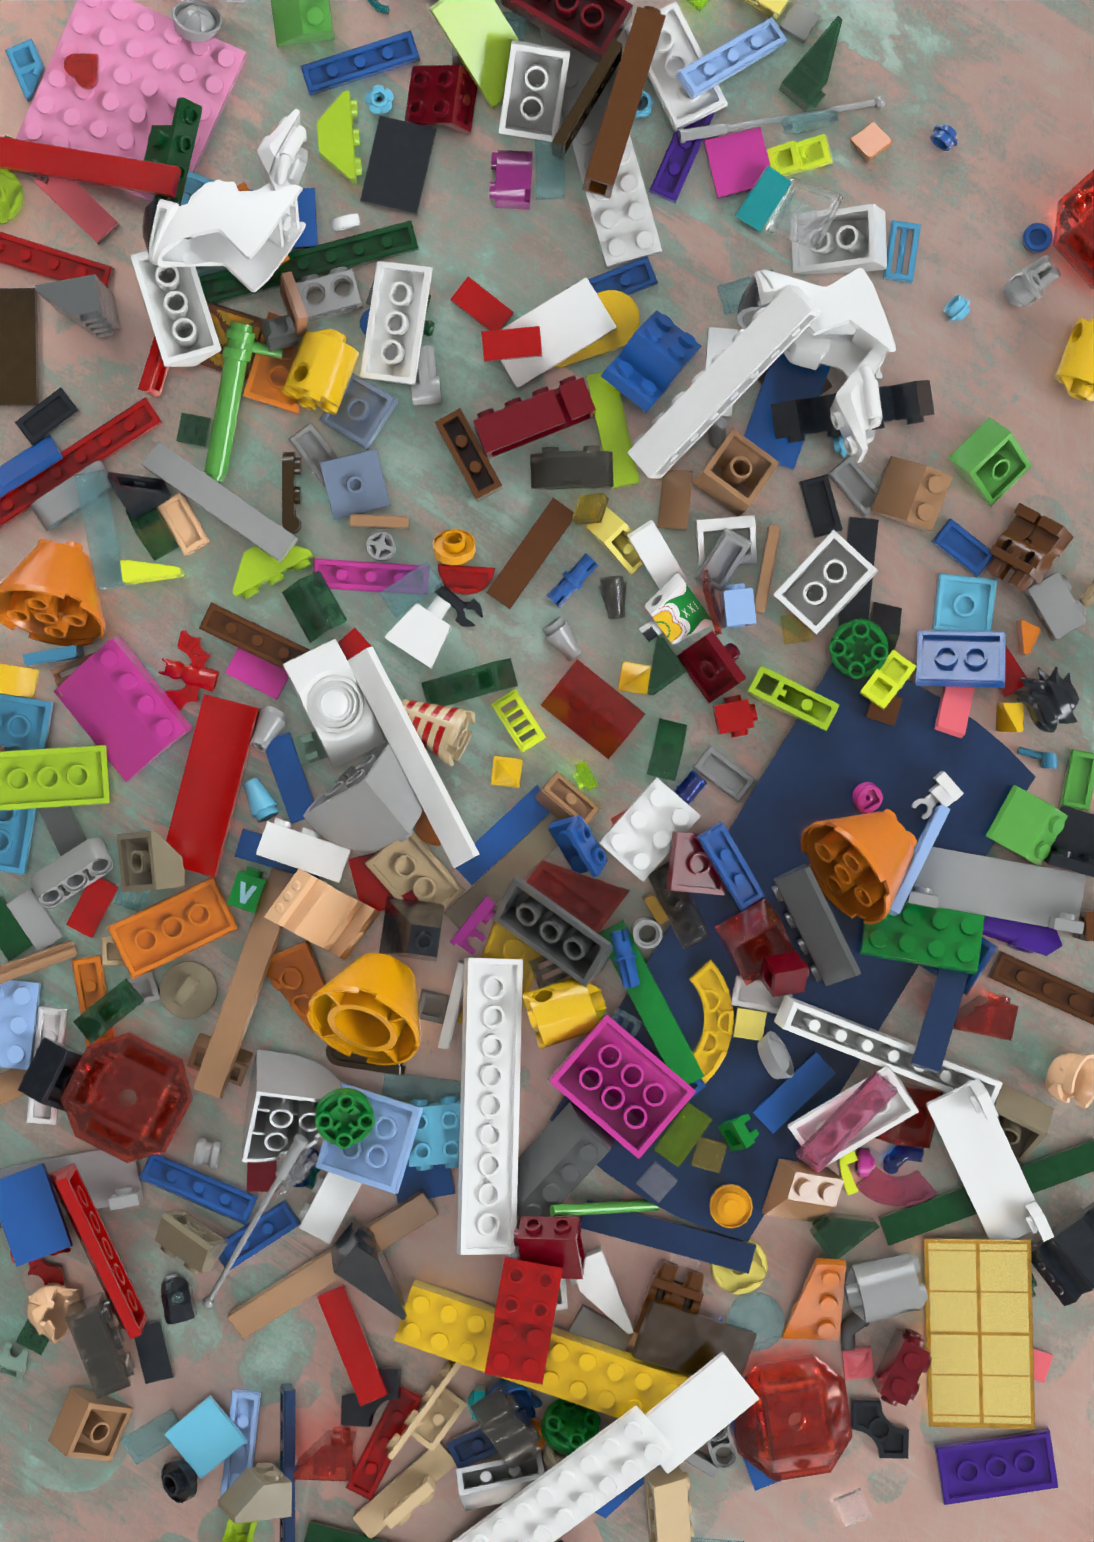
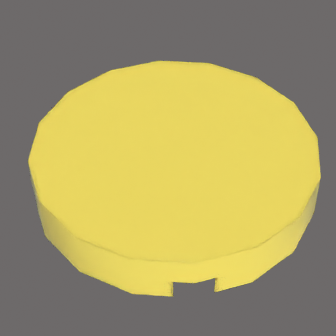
M751 1238L748 1242L756 1244L749 1274L710 1263L711 1275L717 1285L732 1294L740 1295L752 1292L761 1285L767 1273L766 1254L760 1244Z

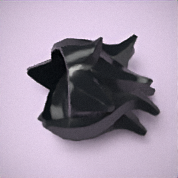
M1038 667L1039 680L1020 678V681L1024 682L1023 684L1029 691H1015L1014 695L1020 697L1016 698L1017 702L1026 706L1034 725L1043 732L1054 733L1059 724L1078 722L1073 710L1078 705L1079 696L1071 683L1070 673L1062 679L1057 667L1054 668L1050 676Z

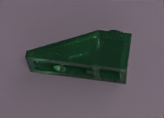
M839 16L835 18L780 85L779 90L804 112L810 106L816 108L826 96L823 91L828 82L843 20Z
M511 658L490 662L421 683L426 703L443 706L518 686Z

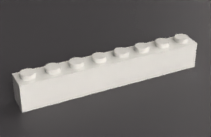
M788 284L779 288L773 295L774 300L767 307L761 308L752 317L753 322L746 329H741L733 336V343L726 350H721L713 357V364L706 371L698 373L692 379L691 387L686 392L679 393L672 400L673 405L668 411L659 414L652 421L653 426L633 441V447L627 453L648 478L661 479L822 313L799 286Z
M787 995L784 996L774 1020L784 1030L883 1068L889 1066L895 1073L947 1093L979 1078L994 1104L1003 1084L990 1074L946 1057L939 1074L912 1066L910 1064L915 1045Z

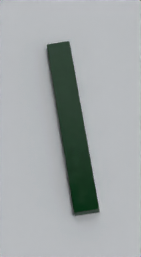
M409 220L290 252L288 254L290 260L280 265L271 278L256 292H251L228 269L200 276L199 280L207 305L210 302L220 304L279 288L281 275L285 272L292 271L295 282L298 283L302 282L301 278L308 275L318 274L319 277L328 275L330 270L338 267L350 269L418 251L419 247L412 221Z
M1094 1138L1019 1165L1032 1194L1093 1172ZM961 1186L879 1216L878 1219L887 1244L890 1246L977 1213L965 1187Z

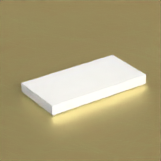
M675 1L659 9L661 11L660 14L666 15L649 70L648 79L676 132L678 129L684 128L727 107L728 103L719 85L691 99L677 79L676 74L678 71L702 58L704 55ZM632 23L624 27L627 37L629 36Z
M586 277L503 328L513 329L540 326L543 357L501 360L500 362L516 388L519 389L617 329V326Z
M723 1352L719 1353L645 1414L675 1448L674 1454L660 1464L667 1474L759 1400V1397Z

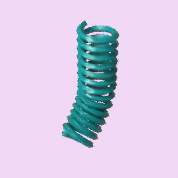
M368 0L377 12L389 14L388 5H382L378 0Z
M316 1164L309 1171L306 1187L309 1189H313L311 1187L315 1185L313 1183L316 1181L314 1180L316 1179V1174L321 1170L315 1168Z

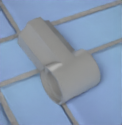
M421 346L415 385H411L413 406L442 403L440 379L437 377L433 346Z

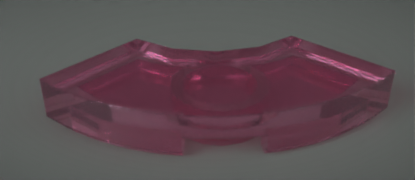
M875 1167L869 1173V1177H864L856 1184L857 1189L866 1197L877 1203L890 1206L907 1207L917 1205L937 1194L918 1170L904 1176H893Z

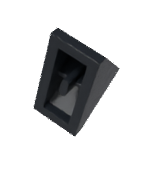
M108 472L107 478L115 494L133 520L138 519L170 499L171 493L165 482L161 479Z
M873 602L869 620L876 623L884 631L888 640L889 655L895 649L900 635L902 608Z

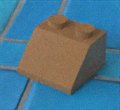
M732 428L692 483L735 515L741 516L751 506L780 462Z
M890 456L870 511L921 532L933 531L953 476L927 465Z
M779 1159L761 1213L769 1216L813 1222L836 1207L844 1179L827 1166L818 1170L814 1164Z
M71 1387L48 1441L66 1457L111 1462L134 1409L127 1404L94 1390Z

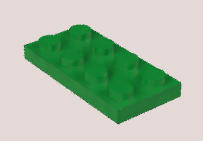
M905 902L900 914L893 916L888 913L883 920L876 924H864L860 954L976 974L979 966L985 915Z

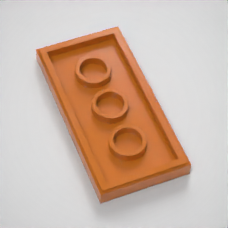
M213 877L107 926L132 979L238 929Z

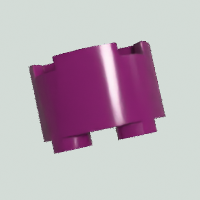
M498 150V152H492L491 170H496V181H490L489 199H495V208L530 210L533 151Z

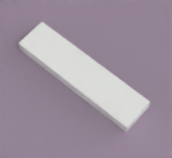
M38 1007L33 1058L44 1037L65 1044L68 1009ZM29 1097L26 1123L56 1125L58 1109L43 1105Z

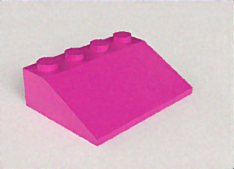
M121 637L110 639L54 690V693L96 745H106L107 759L125 782L129 781L193 729L192 725Z
M607 1014L547 1079L638 1159L696 1092Z

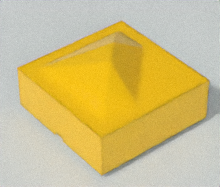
M494 756L491 785L519 788L523 759Z

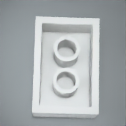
M512 40L499 126L500 134L552 142L559 129L570 49Z
M833 530L774 593V596L816 635H819L872 579L878 570Z
M655 777L601 838L599 844L640 880L644 881L671 851L673 831L687 832L701 815L660 779Z

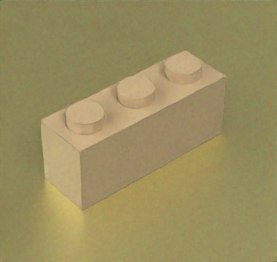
M679 1465L669 1474L666 1473L662 1466L656 1467L644 1476L649 1542H691V1537H694V1529L689 1518V1514L693 1512L692 1504L688 1497V1490L691 1489L687 1472H682Z

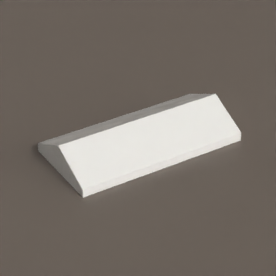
M377 261L360 372L361 378L415 385L432 267Z
M886 1066L789 1123L788 1128L816 1168L821 1170L919 1111L901 1080L889 1066Z

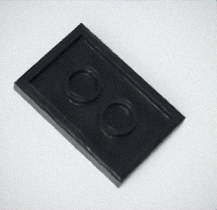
M379 116L360 202L417 216L437 129Z

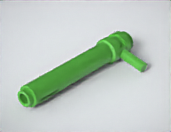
M231 322L230 329H226L225 337L228 340L227 346H223L222 351L224 362L204 469L208 476L215 481L223 482L224 476H227L247 362L251 361L252 353L281 358L283 349L269 352L267 344L254 341V326Z

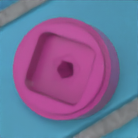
M871 782L859 784L852 793L853 804L864 813H871L877 810L883 801L881 790Z
M859 1147L856 1150L858 1160L855 1161V1172L858 1177H869L870 1171L875 1166V1159L871 1155L869 1148Z

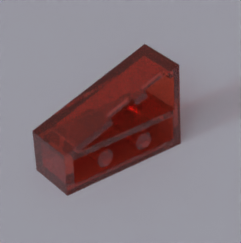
M546 861L540 862L526 881L596 933H599L630 891Z

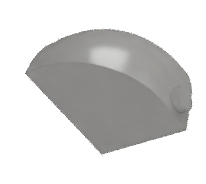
M388 740L367 754L368 757L363 759L356 769L352 765L334 781L336 784L326 793H321L304 813L303 817L330 842L351 850L372 851L384 848L397 840L403 842L414 833L413 827L418 821L423 808Z
M257 1049L245 1111L242 1162L280 1160L281 1155L287 1154L296 1134L305 1136L309 1141L302 1151L316 1144L321 1135L315 1124V1110L324 1095L332 1090L343 1088L337 1077L321 1064L308 1058L294 1054Z

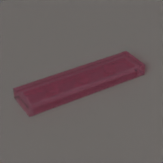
M874 1071L796 1151L797 1157L817 1173H820L898 1093L897 1087Z

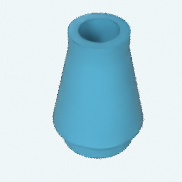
M258 777L243 784L251 816L256 818L258 823L267 821L279 813L276 808L278 806L277 802L261 784Z

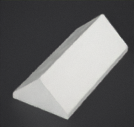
M147 251L130 255L164 366L195 367L220 352V343L196 267H159L150 262Z

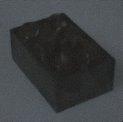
M102 1292L69 1304L65 1316L97 1399L131 1386L132 1376L135 1375L134 1368H136L130 1351L126 1353L124 1351L123 1342L125 1338L120 1325L115 1326L113 1323L112 1315L115 1313L109 1298L104 1299Z

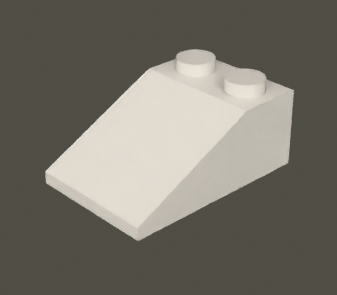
M875 204L791 216L793 274L851 273L858 268L864 269L865 272L887 269L885 211Z

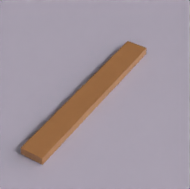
M274 868L271 869L193 1087L195 1090L220 1099L223 1098L283 930L282 926L266 919L264 916L294 875Z
M421 1189L365 1226L374 1233V1238L381 1251L437 1217L438 1211L428 1199L423 1189ZM327 1249L227 1313V1318L243 1340L341 1278L333 1271L331 1249Z

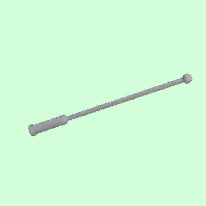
M877 96L874 100L730 125L718 123L689 129L681 128L678 129L680 143H685L690 140L725 135L728 131L870 106L881 108L885 104V99L882 96Z
M296 1134L293 1138L294 1141L275 1173V1181L209 1296L203 1299L204 1307L210 1308L214 1305L215 1295L281 1180L286 1179L302 1149L308 1144L309 1141L305 1136Z

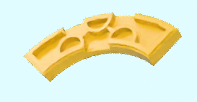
M711 959L689 978L699 993L704 1011L702 1034L699 1043L693 1051L705 1077L701 1078L704 1083L715 1074L723 1062L730 1045L734 1025V1011L731 1005L732 1000L728 986Z

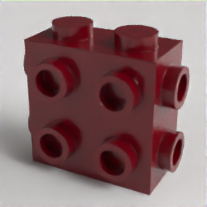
M521 1216L519 1228L514 1230V1246H519L518 1259L563 1267L561 1279H583L586 1252L579 1217Z
M896 1328L872 1379L877 1392L882 1395L881 1399L893 1406H897L898 1403L907 1406L910 1399H915L920 1384L917 1382L921 1374L928 1371L932 1362L931 1352L926 1346V1341L921 1339L922 1335L910 1328H906L905 1331Z

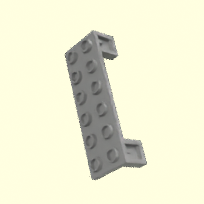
M932 847L905 902L1083 934L1085 923L1079 921L1087 876L1075 872Z
M133 1143L0 1168L1 1179L45 1163L48 1174L75 1163L96 1209L110 1207L111 1211L136 1206L144 1200ZM53 1186L63 1216H65L67 1213Z

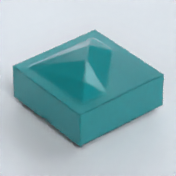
M475 1383V1388L468 1397V1408L473 1420L484 1419L487 1389L485 1384Z

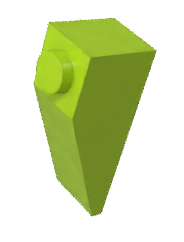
M762 665L747 693L748 696L824 731H827L840 706Z

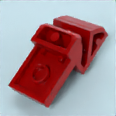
M505 1256L484 1374L543 1385L563 1267Z

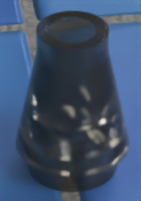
M622 575L601 578V585L598 588L608 613V619L625 617L627 582H624Z

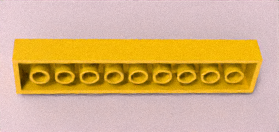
M416 1279L405 1305L407 1316L404 1320H400L394 1341L485 1372L496 1306ZM553 1326L543 1385L504 1377L500 1378L619 1418L634 1406H637L645 1415L689 1379L690 1375L636 1359L629 1352Z

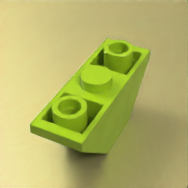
M347 90L340 94L317 121L318 149L321 158L349 183L356 185L358 184L357 176L362 175L361 157L356 158L355 146H360L359 128L354 129L353 117H358L357 99H352L350 90Z
M294 545L280 563L259 547L254 546L244 551L232 592L235 597L243 596L244 600L259 593L258 587L268 582L272 586L285 579L284 573L293 568L295 572H298L311 565L309 560L314 558V555L310 550Z

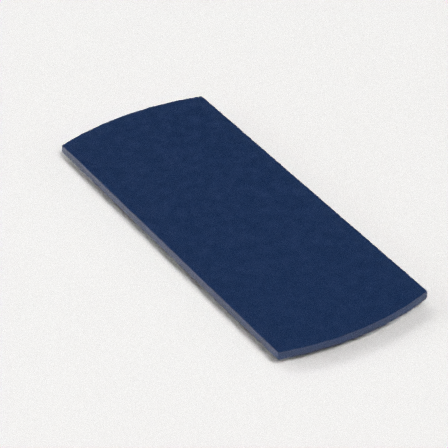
M831 662L813 691L840 705L827 731L796 719L728 829L765 896L745 910L739 911L726 888L725 895L689 892L664 932L661 942L655 947L646 962L692 1052L699 1043L702 1034L704 1011L699 993L689 978L707 961L711 959L719 969L728 986L731 998L736 976L761 980L765 956L796 951L803 962L807 963L808 967L813 965L809 954L804 956L796 940L801 938L797 929L791 930L784 917V914L788 912L784 902L778 903L771 890V887L775 886L773 878L802 864H810L806 852L801 853L800 848L802 832L810 824L817 821L866 814L861 812L852 802V793L859 784L864 782L875 784L883 794V801L880 807L873 812H883L885 809L891 810L896 815L897 821L906 831L911 832L918 842L930 816L926 819L921 818L922 814L927 811L925 804H919L916 808H913L911 805L915 800L924 799L931 794L929 790L937 784L933 777L940 771H944L964 794L948 806L950 811L932 847L987 856L995 842L986 837V834L1013 785L1027 791L1036 776L1009 748L971 717L968 718L966 733L962 738L935 730L941 698L921 686H916L915 683L909 680L905 682L895 695L903 698L894 726L865 718L870 700L860 694V691L871 676L854 679L840 672ZM939 802L932 808V812L935 807L941 805ZM825 897L862 974L825 986L822 981H815L809 968V978L806 980L805 992L794 993L792 998L879 1031L919 964L860 954L864 919L858 916L851 919L838 910ZM627 992L612 1019L664 1063ZM732 1005V1006H733V1011H734V1024H735V1018H736L737 1007H740V1006H734V1005ZM767 1012L763 1037L769 1031L775 1032L780 1037L790 1054L794 1071L816 1051L836 1072L774 1134L752 1111L785 1079H774L768 1073L759 1056L758 1040L733 1037L732 1034L727 1054L715 1074L705 1083L706 1087L684 1105L639 1159L615 1139L610 1151L597 1166L640 1197L669 1213L710 1231L748 1242L764 1216L761 1212L779 1159L798 1161L804 1152V1149L788 1128V1124L840 1094L861 1059L784 1030L774 1022L777 1014ZM564 1095L549 1120L552 1122L571 1100ZM749 1114L751 1119L745 1125L748 1131L757 1129L759 1135L754 1139L755 1143L747 1149L731 1152L718 1126L727 1120ZM722 1185H739L751 1197L753 1206L751 1216L740 1227H722L715 1222L710 1213L709 1202L711 1195Z

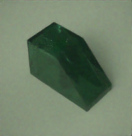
M659 718L645 774L671 781L676 780L688 725Z
M126 978L86 1009L73 1023L92 1044L145 1000Z
M832 1212L828 1216L824 1214L812 1223L813 1228L810 1229V1232L830 1259H839L877 1230L879 1225L873 1217Z

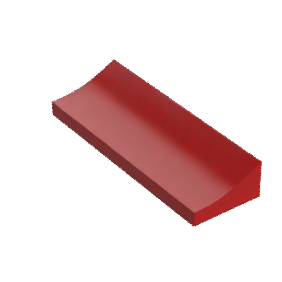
M207 694L203 695L166 842L182 857L183 867L186 870L213 878L219 875L252 747L250 741L253 737L261 708Z
M75 1163L49 1173L50 1180L121 1328L127 1331L130 1340L140 1336L148 1316Z

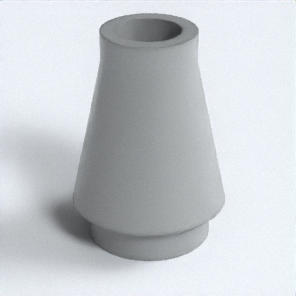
M558 617L542 629L545 634L544 639L562 653L568 661H571L582 652L568 621Z
M266 706L264 710L259 711L250 745L257 750L266 751L268 745L285 726V714L271 706Z

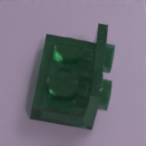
M320 571L297 580L281 592L310 643L347 621Z

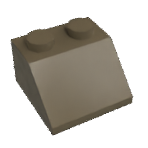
M1002 1084L994 1106L999 1115L997 1117L1017 1162L1022 1165L1048 1134L1054 1108Z
M185 1210L164 1212L155 1241L162 1245L160 1249L164 1253L174 1258L176 1256L185 1262L183 1264L184 1267L194 1274L210 1272L229 1243Z
M258 1463L256 1467L246 1468L219 1498L218 1506L234 1523L292 1517V1481L272 1463Z

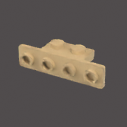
M450 1361L446 1363L439 1373L442 1379L436 1388L431 1385L421 1398L425 1403L419 1411L415 1409L411 1411L404 1421V1424L407 1425L406 1429L401 1435L395 1433L387 1444L386 1448L390 1450L387 1453V1457L390 1460H393L409 1436H412L433 1452L467 1406L464 1400L446 1387L462 1364L457 1362L451 1363Z
M441 1442L433 1452L428 1449L374 1496L371 1501L353 1515L354 1522L369 1538H373L387 1525L390 1529L397 1523L400 1526L411 1518L413 1515L411 1511L419 1504L423 1507L434 1497L435 1494L433 1492L435 1491L436 1482L456 1465L450 1452Z

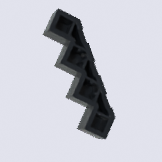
M930 380L879 387L883 418L880 426L872 430L885 428L884 423L907 420V425L925 422L924 416L935 415ZM837 393L770 404L775 438H787L788 443L805 441V435L827 432L828 437L842 435L840 430L834 428L831 421L830 408Z

